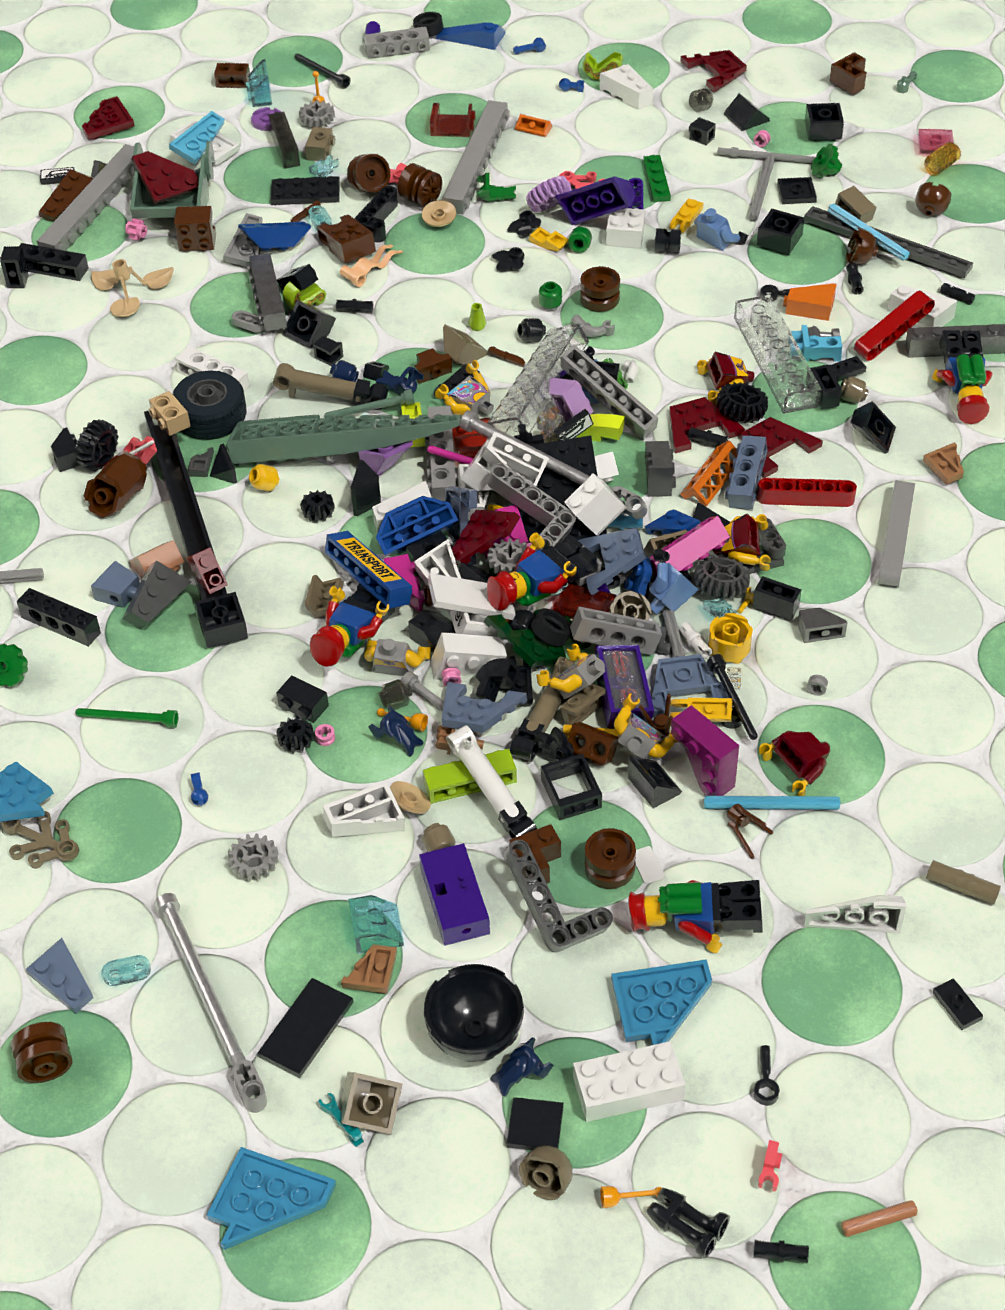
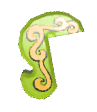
M587 52L583 60V70L593 80L600 81V73L622 66L623 56L618 52H613L597 63L594 57Z
M289 282L283 290V300L291 310H293L297 300L310 305L314 303L316 306H319L326 299L325 290L321 289L316 283H313L303 291H299L297 287Z

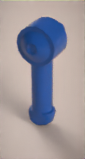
M535 38L531 44L515 46L513 52L519 54L520 52L534 49L537 52H542L545 50L546 44L543 38Z

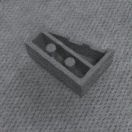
M645 441L648 497L672 496V488H676V476H673L675 473V465L672 462L673 449H670L669 441Z
M156 560L147 568L122 619L141 629L192 581Z

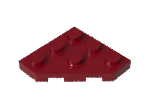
M118 96L100 102V107L89 116L90 120L82 125V130L87 139L91 140L104 135H111L121 130H127L135 127V124Z
M149 151L132 156L131 160L154 204L198 190L199 179L194 170Z
M475 510L470 516L465 529L462 530L456 544L452 547L456 565H461L462 562L469 563L471 556L477 552L482 554L494 546L493 542L499 537L506 538L509 536L519 521L520 516L516 512Z

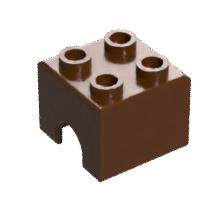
M212 206L176 207L174 224L179 251L214 250L216 231L212 223Z

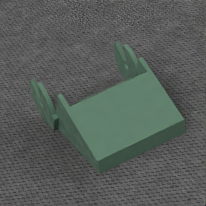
M206 142L205 154L201 155V165L197 169L199 179L198 190L157 204L153 203L134 166L130 206L132 218L175 217L176 207L207 206L209 202L207 176L208 179L214 178L212 163H215L212 142ZM135 143L133 156L143 153L140 143Z

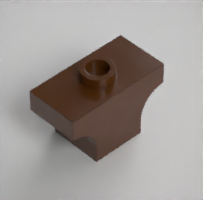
M433 348L416 354L417 365H415V369L424 375L423 380L416 379L418 384L452 372V358L449 354H439Z

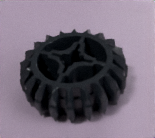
M741 382L726 383L725 386L721 387L717 395V408L720 413H724V417H730V420L734 419L737 422L742 421L746 423L748 421L753 423V421L762 419L767 412L768 397L765 396V392H761L760 388H755V385L751 386L748 383L742 384Z
M98 419L88 422L87 427H83V432L79 433L80 437L75 447L77 450L75 452L76 461L82 468L96 472L98 469H102L114 457V453L117 451L116 446L119 444L117 442L119 438L117 435L118 430L115 429L114 425L105 420Z

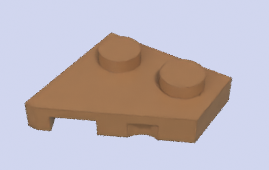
M955 442L924 455L923 462L946 485L963 478L964 471L960 464L961 459L957 454V444Z
M373 944L366 952V955L354 965V970L348 977L344 976L341 981L342 988L388 994L397 956V947Z

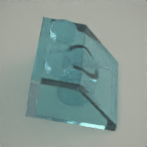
M262 59L248 75L249 82H246L248 100L252 101L253 107L272 105L266 60Z
M374 895L348 899L357 954L366 953L373 944L390 947L404 946L397 904Z

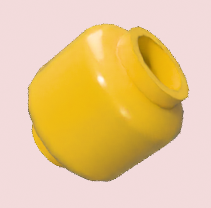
M264 464L256 465L249 473V481L255 489L272 491L280 480L277 469Z

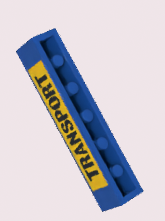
M349 531L327 534L325 553L386 607L389 604V608L410 604L412 585Z

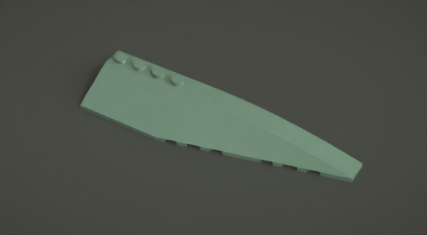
M319 415L247 420L236 424L227 441V447L232 463L237 465H246L249 462L263 464L273 460L275 462H283L287 459L299 461L308 457L354 453L420 439L460 426L461 415H436L434 419H430L427 415H419L415 419H410L409 415H401L398 419H393L392 415H361L359 418L353 415H345L342 418H336V415H327V418H320Z

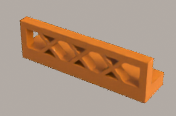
M730 440L715 448L680 493L685 500L695 496L702 505L708 506L729 478L730 472L734 471L733 461L729 459V452L735 458L738 456L737 448ZM720 464L725 465L726 473L720 472ZM711 476L716 477L717 485H711ZM702 488L707 490V498L701 494L700 490Z

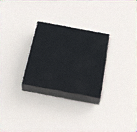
M812 177L777 179L782 205L816 203L817 196Z
M513 1097L507 1148L533 1150L539 1146L550 1145L559 1149L564 1103Z

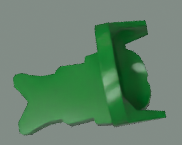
M490 173L477 177V182L484 183L480 191L477 192V196L482 200L495 201L516 198L514 193L516 186L490 185Z

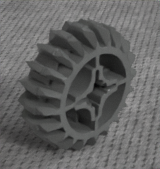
M712 556L710 559L705 558L704 561H699V565L696 566L694 572V584L698 590H701L702 594H707V597H715V600L721 598L723 601L727 598L733 600L734 597L740 598V595H745L750 584V572L747 571V567L743 566L742 562H736L735 559Z

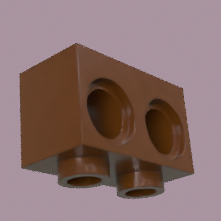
M217 63L214 72L216 88H248L251 78L249 63Z
M577 722L572 724L567 741L574 748L573 756L583 754L584 757L591 759V763L603 766L612 762L618 745V736L585 723ZM579 736H582L585 740L584 747L579 744ZM599 744L605 747L604 755L599 752Z

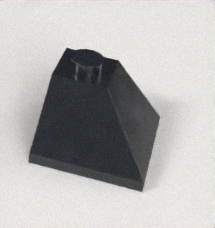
M873 401L855 409L850 421L852 426L883 453H888L896 426Z
M422 610L408 621L410 639L422 647H431L432 654L441 633L456 634L453 622L437 611Z

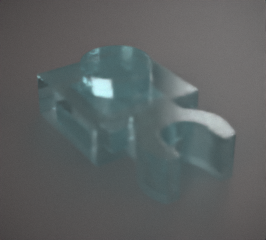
M330 155L325 161L319 160L309 167V173L316 177H326L333 172V168L339 166V159L333 161V157Z
M722 599L706 600L703 602V609L712 617H724L726 613L736 614V610L732 609V606Z

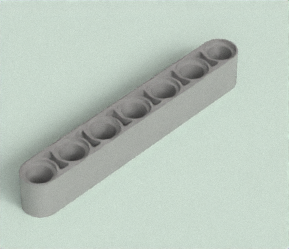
M895 480L878 584L899 587L915 483Z

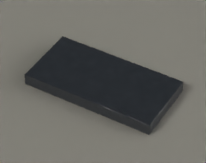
M311 978L261 1047L258 1057L301 1078L354 1003L353 998Z

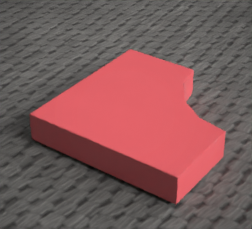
M147 436L144 440L140 441V439L133 437L123 451L129 453L151 440L154 441V438ZM155 442L134 454V456L147 464L157 452Z

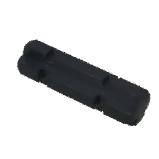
M943 283L940 292L945 295L949 294L950 297L960 301L965 300L964 302L967 304H972L975 300V294L966 293L967 291L955 286L951 287L948 283Z

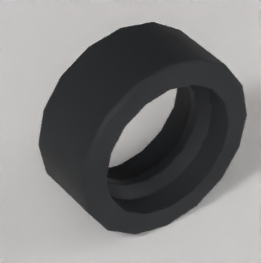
M424 12L413 19L414 28L426 27L429 37L439 34L444 29L442 15L437 12Z
M540 609L531 622L533 632L541 640L553 646H564L572 634L570 622L563 615L551 609Z

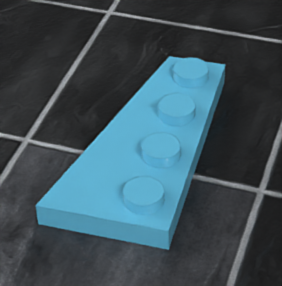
M213 111L209 112L169 144V149L196 165L201 155L205 152L206 142L213 141L223 127L225 119Z

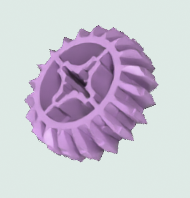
M557 176L543 181L526 195L527 204L533 212H541L555 207V205L559 204L555 198L556 195L571 191V185L565 176Z

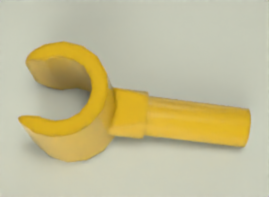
M752 587L747 588L745 600L737 610L739 614L744 611L747 605L753 604L754 593H751Z

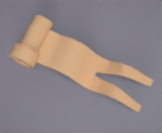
M391 244L382 245L372 259L369 260L363 257L352 268L344 265L340 269V274L349 279L355 286L361 287L366 281V275L373 267L385 268L394 254H401L403 251L391 250L379 262L385 249L393 247Z

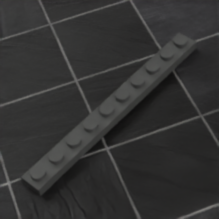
M814 206L804 215V221L844 236L851 237L855 229L828 211ZM872 227L909 251L908 259H913L963 278L973 268V262Z

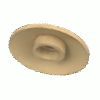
M443 200L433 201L422 210L423 221L433 227L446 226L456 217L454 205Z
M404 781L393 782L389 787L401 809L417 814L426 813L430 809L431 803L429 798L418 787Z

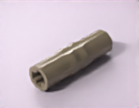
M935 860L932 861L926 876L928 880L993 905L1001 889L1000 885Z

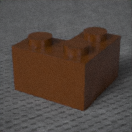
M853 52L831 64L830 82L852 95L860 92L865 88L866 58Z
M552 824L510 839L509 846L515 840H523L529 845L546 883H550V866L548 862L561 857V840ZM519 849L512 850L514 856L523 857V853ZM522 871L525 878H533V874L530 871Z

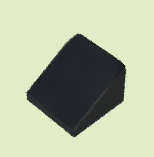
M375 361L365 364L363 377L376 381L383 377V372L388 371L389 366Z

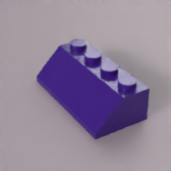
M614 176L556 195L555 198L571 224L575 225L630 207L636 193L628 180Z

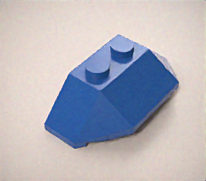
M303 221L238 224V228L261 250L269 251L271 248L276 247L279 250H287L288 247H294L311 229V225Z
M421 496L387 512L376 539L385 556L406 552L405 546L440 531L444 533L458 522V518L450 502Z

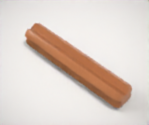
M909 1200L842 1222L841 1227L844 1235L849 1237L916 1216L918 1210L915 1202Z

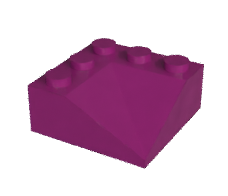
M692 705L672 718L671 734L685 749L702 792L707 796H724L735 787L740 745Z

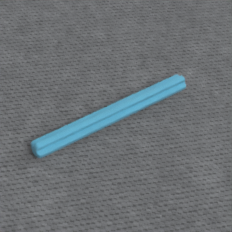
M836 204L829 205L828 212L855 230L862 228L871 232L876 239V244L904 261L909 258V251Z
M705 796L704 808L730 809L733 805L740 804L745 809L838 810L840 808V798L838 796Z

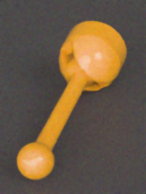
M317 71L313 72L316 95L312 100L313 103L316 100L319 103L325 101L324 97L319 94V73Z
M383 708L377 710V715L380 717L386 716L388 713ZM416 713L412 717L404 716L410 722L413 729L421 732L426 729L428 724V716L426 714Z
M601 1186V1204L603 1208H611L616 1206L621 1198L651 1195L658 1197L662 1187H656L654 1190L619 1193L614 1186Z

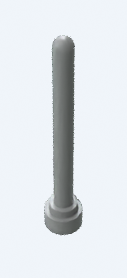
M411 671L403 675L400 681L401 686L407 690H415L443 711L444 701L420 684L417 675ZM472 731L476 737L482 735L481 732Z

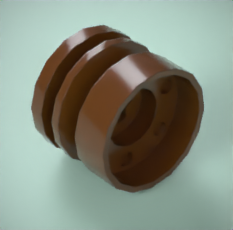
M411 163L402 171L397 187L401 197L425 207L439 198L443 184L440 174L418 164Z

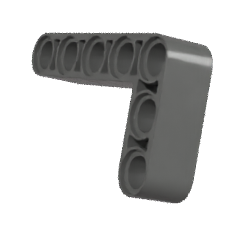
M515 840L510 844L506 852L507 863L549 950L560 952L607 931L613 922V915L609 909L604 907L594 909L565 922L529 845L523 840ZM519 849L523 853V857L514 856L512 850ZM522 871H530L533 874V878H525ZM532 892H540L543 895V899L536 900ZM542 914H551L553 917V921H545L542 917ZM595 917H603L606 925H599ZM580 925L581 927H583L585 933H576L574 930V926ZM552 935H560L563 938V943L554 942Z

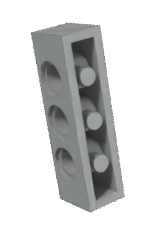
M426 27L364 35L368 59L430 51L429 35Z
M578 607L570 626L573 639L579 642H589L599 646L639 645L641 654L654 655L662 636L658 622L584 607Z

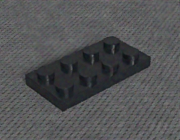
M339 176L272 179L271 205L313 204L314 201L321 203L340 202Z

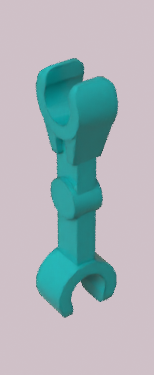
M332 1093L327 1094L331 1101L329 1104H324L319 1099L320 1109L335 1118L337 1124L347 1133L351 1143L355 1147L362 1144L364 1140L362 1139L361 1131L357 1127L354 1128V1126L341 1123L342 1112L338 1108L335 1096Z

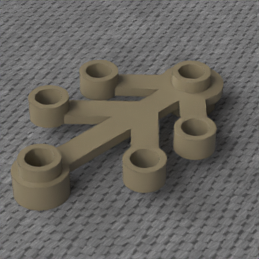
M44 811V816L36 817L38 824L41 826L42 834L21 825L19 819L1 822L3 831L6 834H19L34 841L23 845H13L9 850L13 860L22 859L25 853L44 848L52 849L41 854L32 853L28 857L30 867L37 869L43 865V862L59 858L62 861H71L78 856L79 847L69 837L70 826L68 821L61 819L56 822L55 828L61 840L60 842L56 841L52 837L50 827L52 819L47 811Z

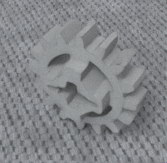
M318 100L314 103L310 101L309 105L304 104V107H300L299 111L300 122H304V125L309 124V127L313 125L315 127L320 125L324 127L325 123L330 124V121H334L333 117H335L333 106H330V103L325 104V101L321 103Z
M511 538L508 539V542L501 539V544L494 543V548H489V567L494 568V573L499 571L516 572V565L527 548V543L523 542L520 544L519 539L513 542Z
M258 833L255 834L254 838H251L249 834L246 835L245 840L238 838V845L232 844V851H228L229 867H232L233 874L238 873L240 879L246 875L248 876V881H251L253 876H256L258 880H261L262 874L269 876L268 870H275V863L279 862L278 849L275 847L274 841H268L266 835L259 838Z

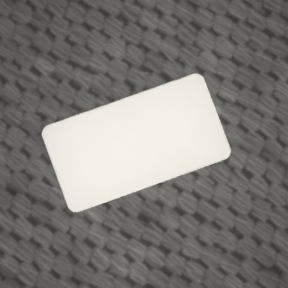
M650 846L636 850V866L645 884L666 877Z

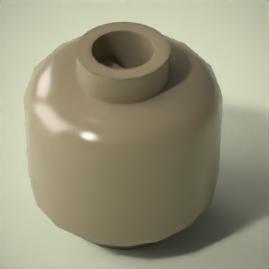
M853 376L843 379L840 385L842 389L841 398L850 403L858 404L861 400H865L869 390L866 389V382Z
M434 823L423 831L422 842L428 852L455 846L456 844L455 838L447 825Z

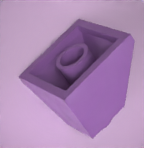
M408 441L383 448L359 451L358 453L360 460H364L379 476L383 474V471L389 469L413 445V442Z

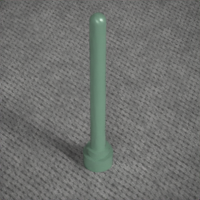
M412 389L401 393L400 396L326 412L324 417L336 415V418L400 403L409 406L415 404Z

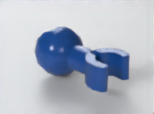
M562 78L559 82V88L563 91H568L572 88L578 92H583L584 81L571 82L568 78Z
M200 772L191 774L194 789L191 793V800L193 804L202 806L208 801V793L202 788Z

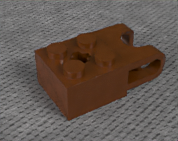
M348 214L341 216V222L329 225L323 223L316 226L319 240L345 264L376 252L373 233Z

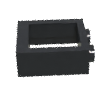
M583 754L570 756L566 759L549 762L541 766V781L559 820L602 808V792ZM580 773L588 791L559 799L551 781Z

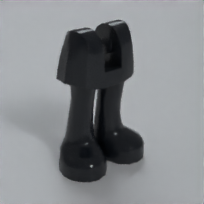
M663 1187L658 1194V1199L668 1209L653 1202L646 1212L664 1232H667L670 1228L677 1231L696 1247V1253L700 1257L707 1258L714 1250L716 1240L720 1241L730 1221V1216L724 1212H719L714 1217H709L687 1203L685 1195ZM682 1215L707 1233H701L682 1221L680 1216Z

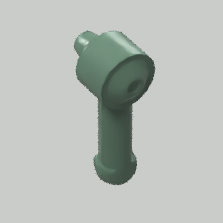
M911 71L907 78L902 76L897 81L896 91L899 93L908 92L909 84L916 79L917 73Z

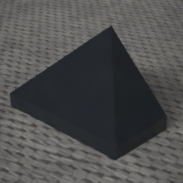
M220 444L210 477L235 484L237 483L235 467L225 445Z

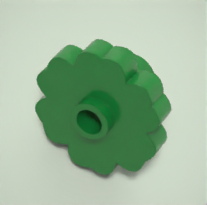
M829 143L818 151L811 165L814 176L822 178L823 175H837L840 172L842 163L838 159L839 152H837L838 148Z
M4 643L0 644V686L7 685L12 687L24 680L23 674L28 672V661L23 656L21 648H18L15 644L7 645Z

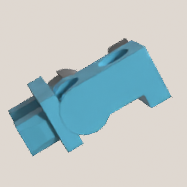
M801 325V331H791L793 356H803V361H809V359L818 360L820 358H833L834 362L841 361L842 341L839 328H833L831 332H820L816 326L807 327V325Z

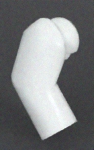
M626 360L623 366L625 370H628L625 380L632 383L635 380L638 366L634 360Z

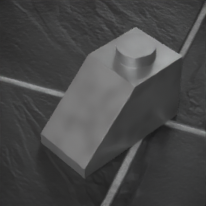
M822 608L799 610L797 625L804 643L845 637L847 621Z

